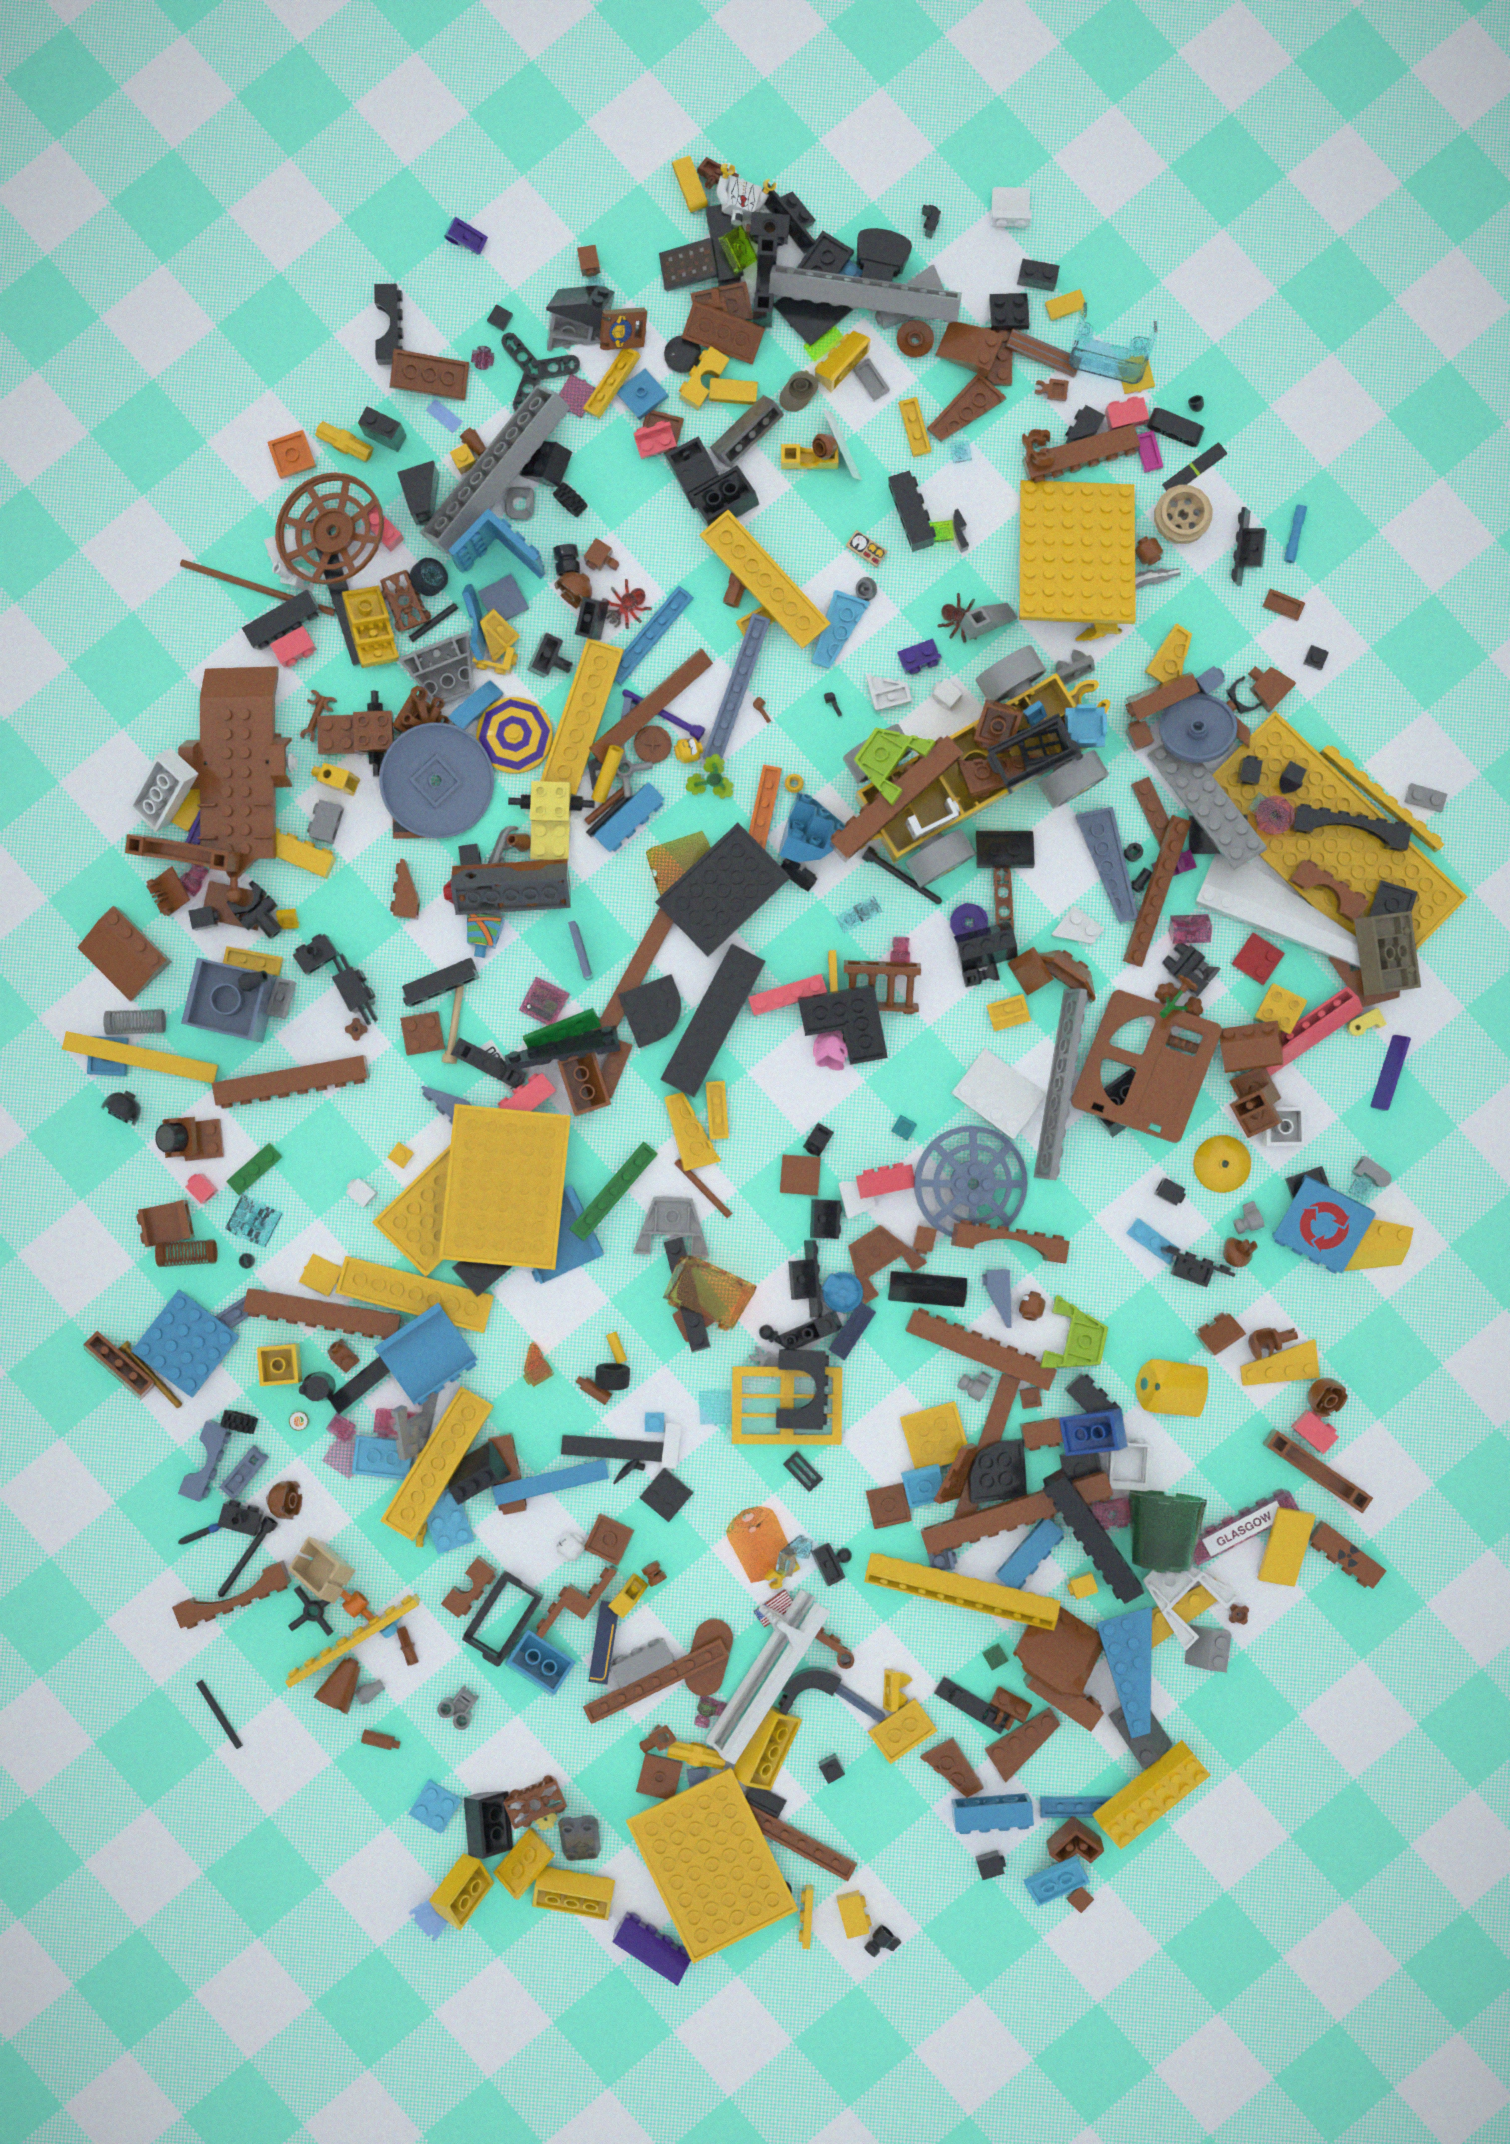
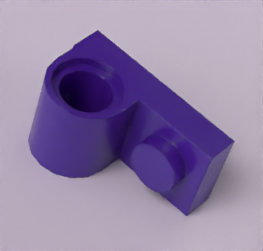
M457 217L452 219L444 235V238L455 245H463L477 255L481 253L488 239L486 235Z

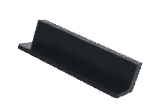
M465 959L403 985L402 988L406 996L403 998L405 1005L413 1007L480 979L473 959Z
M898 1271L890 1272L889 1301L953 1307L965 1306L967 1278Z

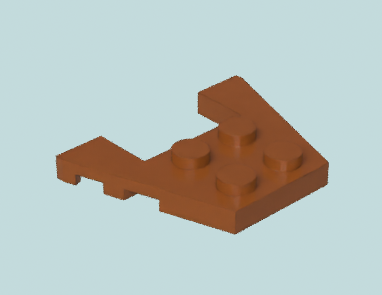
M1328 957L1329 962L1333 965L1346 986L1359 997L1362 1008L1400 997V991L1364 996L1361 969L1351 971L1348 963Z
M878 1225L848 1245L856 1277L863 1288L862 1300L864 1304L879 1295L869 1277L900 1256L903 1257L912 1272L927 1263L925 1259L881 1225Z

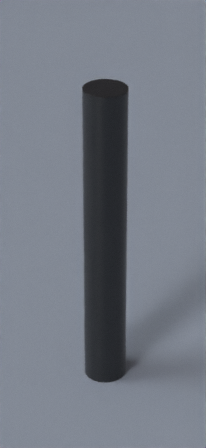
M452 603L408 637L412 642H415L459 608L455 603Z
M623 796L586 833L592 837L630 798Z

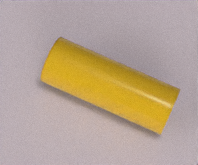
M617 1331L606 1335L616 1363L619 1364L627 1361Z

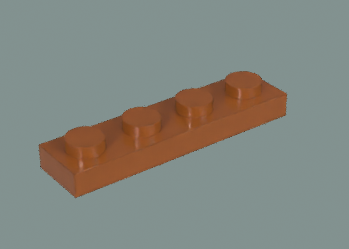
M1146 777L1131 784V787L1158 846L1161 848L1170 820L1150 777Z

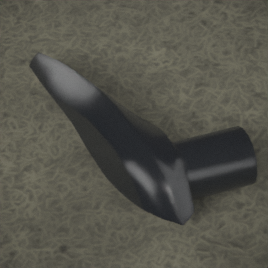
M631 1460L620 1470L613 1484L615 1485L634 1469L644 1471L645 1464L639 1462V1460Z

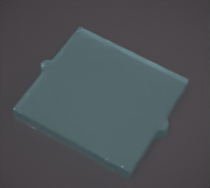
M714 1388L713 1390L699 1391L700 1425L714 1424V1426H717L718 1424H732L731 1390H717Z

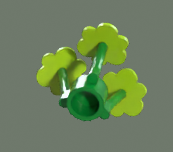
M713 754L705 759L706 763L703 769L706 772H710L706 780L701 779V775L698 773L687 778L688 783L685 788L687 791L692 792L693 795L704 793L706 790L704 785L714 787L712 791L714 795H719L720 799L733 795L732 788L734 784L729 782L727 777H722L721 773L724 771L723 765L725 761L720 759L718 754Z

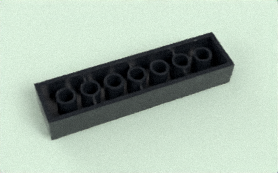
M731 943L660 1079L661 1081L694 1098L696 1097L766 963L765 960Z

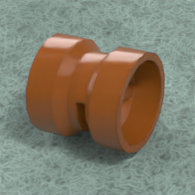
M658 1560L641 1569L642 1573L647 1576L650 1587L657 1585L667 1578L665 1572L661 1571Z

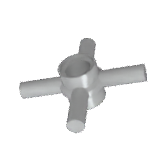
M623 744L620 748L624 750L618 766L616 777L622 780L625 798H631L632 791L629 778L636 771L653 769L652 761L633 764L627 760ZM625 765L629 767V771L621 773L619 768ZM601 769L595 770L596 777L599 776Z

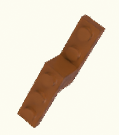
M613 1565L609 1569L605 1567L599 1576L602 1578L599 1584L594 1583L589 1590L590 1596L571 1583L568 1588L564 1586L558 1594L561 1598L557 1604L553 1602L547 1610L550 1614L546 1619L542 1618L537 1624L536 1628L538 1631L536 1635L543 1638L564 1607L584 1620L618 1569Z

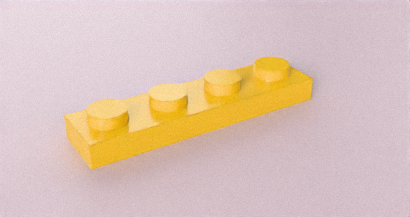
M631 348L620 351L584 405L583 409L585 412L599 419L601 418L640 359L641 355Z

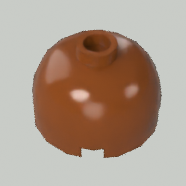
M567 572L554 583L555 589L562 591L560 596L576 609L579 606L581 608L583 597L591 598L593 593L592 586L589 583L590 579L584 573Z
M1321 1378L1309 1388L1308 1403L1317 1415L1328 1417L1331 1416L1329 1413L1334 1410L1338 1412L1345 1405L1348 1399L1347 1390L1340 1382L1333 1378Z
M280 1481L273 1485L269 1491L266 1503L270 1512L275 1517L293 1520L295 1519L293 1518L294 1515L300 1513L303 1497L302 1494H299L298 1488L301 1487L297 1481Z

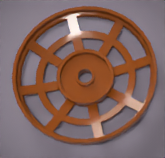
M337 472L314 476L299 485L288 496L279 512L275 527V540L280 558L286 567L305 581L323 585L345 581L363 570L376 554L384 531L383 510L373 490L355 476ZM342 481L341 493H329L319 497L314 489L315 486L322 483ZM350 483L362 488L370 495L372 500L363 506L356 498L348 495ZM308 492L312 502L304 509L299 520L288 517L296 501L304 493ZM339 499L338 508L326 509L323 502ZM347 501L353 503L359 509L352 517L345 512ZM374 507L377 508L379 514L377 536L370 535L368 513ZM317 508L319 514L313 522H305L312 510ZM364 518V534L356 533L355 523ZM285 524L296 527L295 540L298 549L289 553L286 552L284 543ZM336 527V533L330 536L329 531ZM303 529L310 531L312 542L304 546L302 542ZM353 541L361 542L357 551L350 556L347 548ZM367 543H373L374 546L368 556L355 568L353 561L362 553ZM318 548L323 552L320 563L313 560L307 553ZM340 553L344 560L336 564H327L330 556ZM302 556L303 559L317 569L312 577L307 576L299 571L291 560ZM346 566L349 572L334 579H320L324 570H335Z

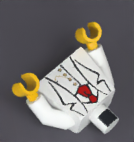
M724 163L721 165L723 176H720L716 194L723 213L732 216L731 223L733 225L740 226L743 220H747L752 216V212H758L763 207L769 196L768 192L775 190L777 184L773 182L772 186L768 188L767 184L770 179H766L763 182L764 189L762 191L761 186L732 176L735 172V166L730 165L727 172L728 164Z

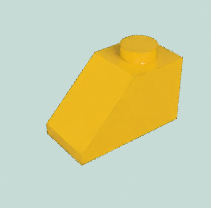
M633 1573L608 1607L623 1619L636 1605L649 1584Z

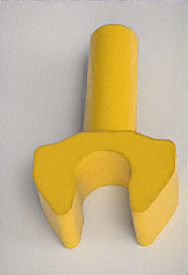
M797 1562L780 1572L772 1568L766 1573L765 1579L769 1581L776 1578L775 1581L769 1584V1587L771 1589H779L783 1586L782 1581L785 1577L801 1568Z

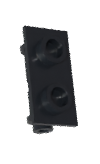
M785 858L780 865L791 877L790 880L807 892L810 891L818 879L816 874L806 867L802 871L799 870L801 864Z

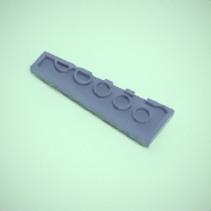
M1113 807L1075 815L1118 922L1137 919L1138 913Z

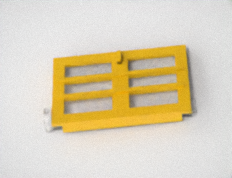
M732 1366V1424H726V1443L842 1445V1440L846 1439V1430L842 1429V1367H825V1375H829L828 1386L824 1388V1394H828V1404L824 1406V1413H827V1425H823V1430L776 1428V1407H803L813 1399L816 1385L814 1379L808 1373L800 1370H778L777 1366Z

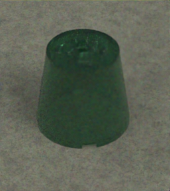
M1130 1490L1128 1492L1132 1564L1141 1566L1144 1569H1154L1155 1572L1166 1573V1571L1174 1573L1190 1571L1207 1506V1499L1182 1493H1176V1496L1164 1495L1165 1491Z

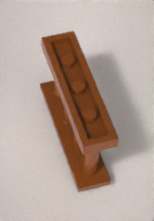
M844 960L843 969L844 973L849 975V988L856 987L857 975L859 973L868 975V985L874 984V987H876V976L878 974H886L888 976L886 1002H877L879 1011L903 1012L908 1015L919 1012L918 1003H913L914 978L917 975L921 976V963ZM897 975H905L907 977L905 1002H894L895 977Z

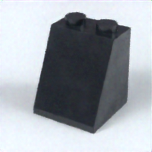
M434 460L397 472L410 514L415 524L420 526L426 525L435 514L439 472Z

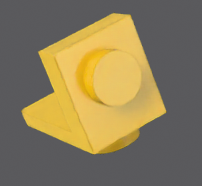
M507 646L503 665L486 660L477 661L474 657L472 662L476 665V668L486 671L489 668L500 675L511 674L513 665L516 666L518 654H516L515 648Z

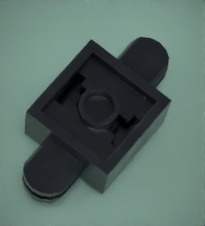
M341 953L339 956L346 970H344L337 957L332 958L339 971L332 979L349 1011L355 1014L360 1012L364 1021L369 1026L372 1023L365 1008H367L374 1022H377L378 1017L371 1006L376 1003L374 1001L376 995L372 988L366 985L365 981H367L364 972L353 966L351 967L344 953Z

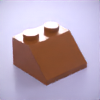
M1221 1312L1213 1318L1215 1321L1209 1325L1205 1323L1197 1329L1199 1332L1195 1335L1208 1354L1215 1356L1246 1335V1332L1230 1313L1224 1314Z

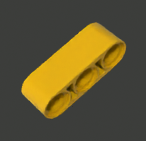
M688 155L672 161L676 178L690 213L706 208L708 201L691 156Z

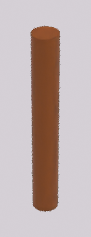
M623 786L609 797L605 803H602L588 815L584 821L590 825L624 795Z

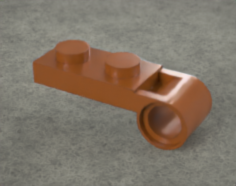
M821 1627L815 1638L837 1652L836 1658L839 1667L842 1669L851 1668L854 1664L853 1652L842 1645L841 1639L833 1633L831 1635L824 1632L825 1628ZM844 1654H848L851 1657L847 1663L840 1661V1657Z

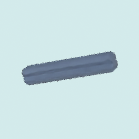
M841 1683L835 1691L837 1695L877 1722L881 1723L885 1717L884 1712Z

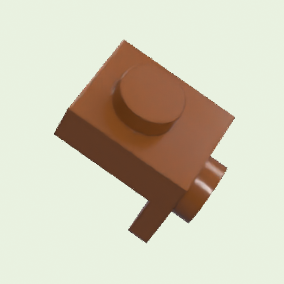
M343 1339L334 1342L327 1351L330 1359L345 1373L360 1361L359 1357L346 1346Z

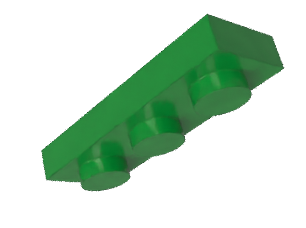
M268 1143L226 1182L240 1196L282 1159L283 1156L271 1143Z

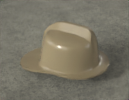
M807 370L793 373L780 393L779 401L781 406L790 412H797L803 409L818 390L817 378Z

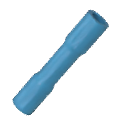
M1296 505L1284 562L1295 563L1301 529L1307 512V506Z

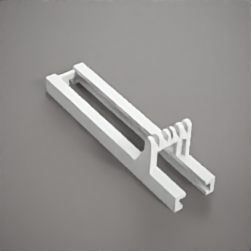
M800 1589L784 1615L765 1605L759 1607V1611L770 1621L774 1632L705 1739L724 1760L735 1764L831 1612L826 1607H822L815 1602L799 1629H796L815 1598ZM789 1640L790 1643L724 1746L725 1739Z

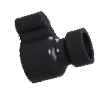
M881 1924L872 1934V1941H868L864 1948L871 1956L876 1957L880 1953L881 1948L894 1951L902 1941L894 1936L886 1926Z

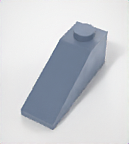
M985 1270V1274H982V1286H986V1291L1005 1326L1012 1328L1010 1270Z

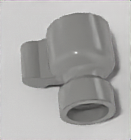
M1254 1201L1243 1205V1219L1233 1220L1238 1235L1244 1233L1247 1229L1255 1231L1265 1227L1261 1213Z
M982 1372L973 1381L968 1375L964 1374L957 1387L961 1390H967L969 1397L980 1402L993 1377Z

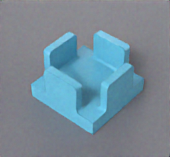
M1078 704L1075 708H1065V727L1071 739L1076 741L1079 748L1106 746L1107 714H1105V707H1097V704Z

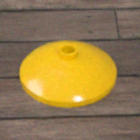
M1226 1135L1214 1136L1205 1140L1198 1147L1193 1160L1194 1172L1199 1182L1207 1189L1219 1193L1231 1192L1241 1187L1248 1179L1251 1171V1157L1245 1145L1236 1138ZM1224 1160L1228 1162V1166L1225 1168L1222 1166V1161Z

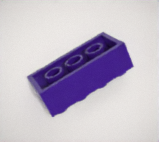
M627 1911L614 1930L612 1943L678 1986L691 1962L685 1946H678L667 1934L663 1936L657 1932L658 1929L650 1923L648 1925L641 1921L642 1919L639 1915Z

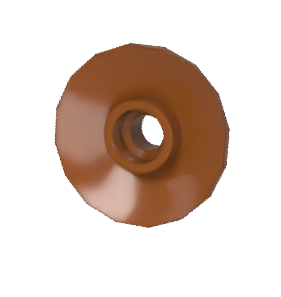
M910 320L904 323L898 330L896 337L897 345L906 356L912 358L922 357L932 349L934 333L925 322ZM916 338L918 343L914 344L911 340Z

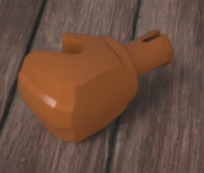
M1271 1327L1254 1331L1249 1336L1248 1345L1252 1355L1258 1361L1262 1358L1261 1350L1263 1348L1269 1350L1268 1356L1271 1357L1274 1349L1276 1351L1281 1350L1282 1343L1297 1340L1298 1334L1294 1327L1282 1332H1278L1275 1328L1271 1329Z

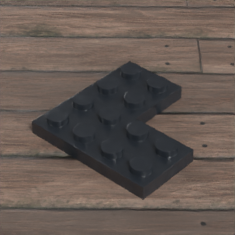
M874 984L798 998L805 1036L843 1029L850 1065L888 1058Z

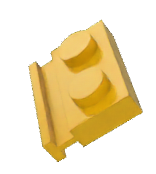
M1023 994L986 1005L994 1032L1031 1021Z

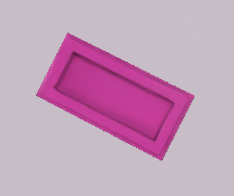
M1154 430L1138 434L1140 443L1138 452L1144 473L1162 469L1164 466Z

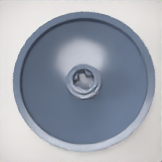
M1195 693L1165 708L1160 719L1159 734L1165 748L1175 757L1187 762L1205 763L1220 758L1230 750L1236 739L1237 720L1232 709L1224 701L1212 695Z

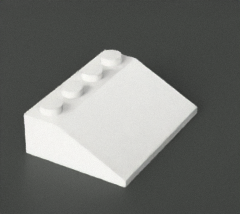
M986 1048L983 1049L950 1093L1011 1140L1020 1132L1046 1095Z

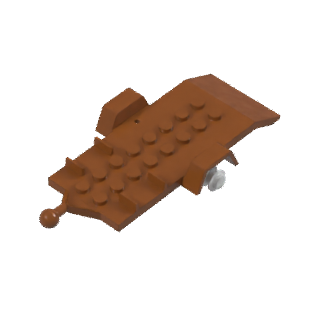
M278 666L205 668L200 693V740H186L178 747V755L198 773L190 790L200 789V804H197L200 807V837H197L200 840V845L240 852L238 871L226 872L230 878V889L227 891L226 897L232 903H236L242 898V893L238 889V878L258 859H276V788L292 787V782L286 775V769L288 768L290 772H293L297 768V758L294 757L293 753H289L288 757H286V746L292 741V737L275 738V695L279 678Z

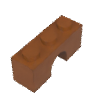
M478 1555L465 1572L473 1582L472 1589L462 1591L454 1586L441 1605L458 1618L462 1614L466 1616L472 1608L471 1602L474 1599L478 1601L484 1593L482 1588L485 1584L490 1585L496 1578L494 1573L497 1569Z

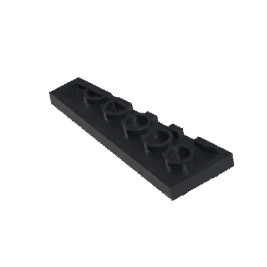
M616 1025L605 1026L600 1030L587 1031L577 1036H568L559 1041H550L544 1045L531 1046L522 1051H513L505 1055L506 1068L508 1071L549 1064L553 1059L567 1061L570 1056L578 1055L579 1058L586 1057L587 1053L592 1052L600 1055L621 1051Z

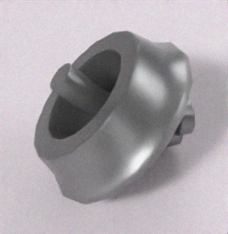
M863 577L856 584V594L860 599L869 601L877 593V584L872 578Z

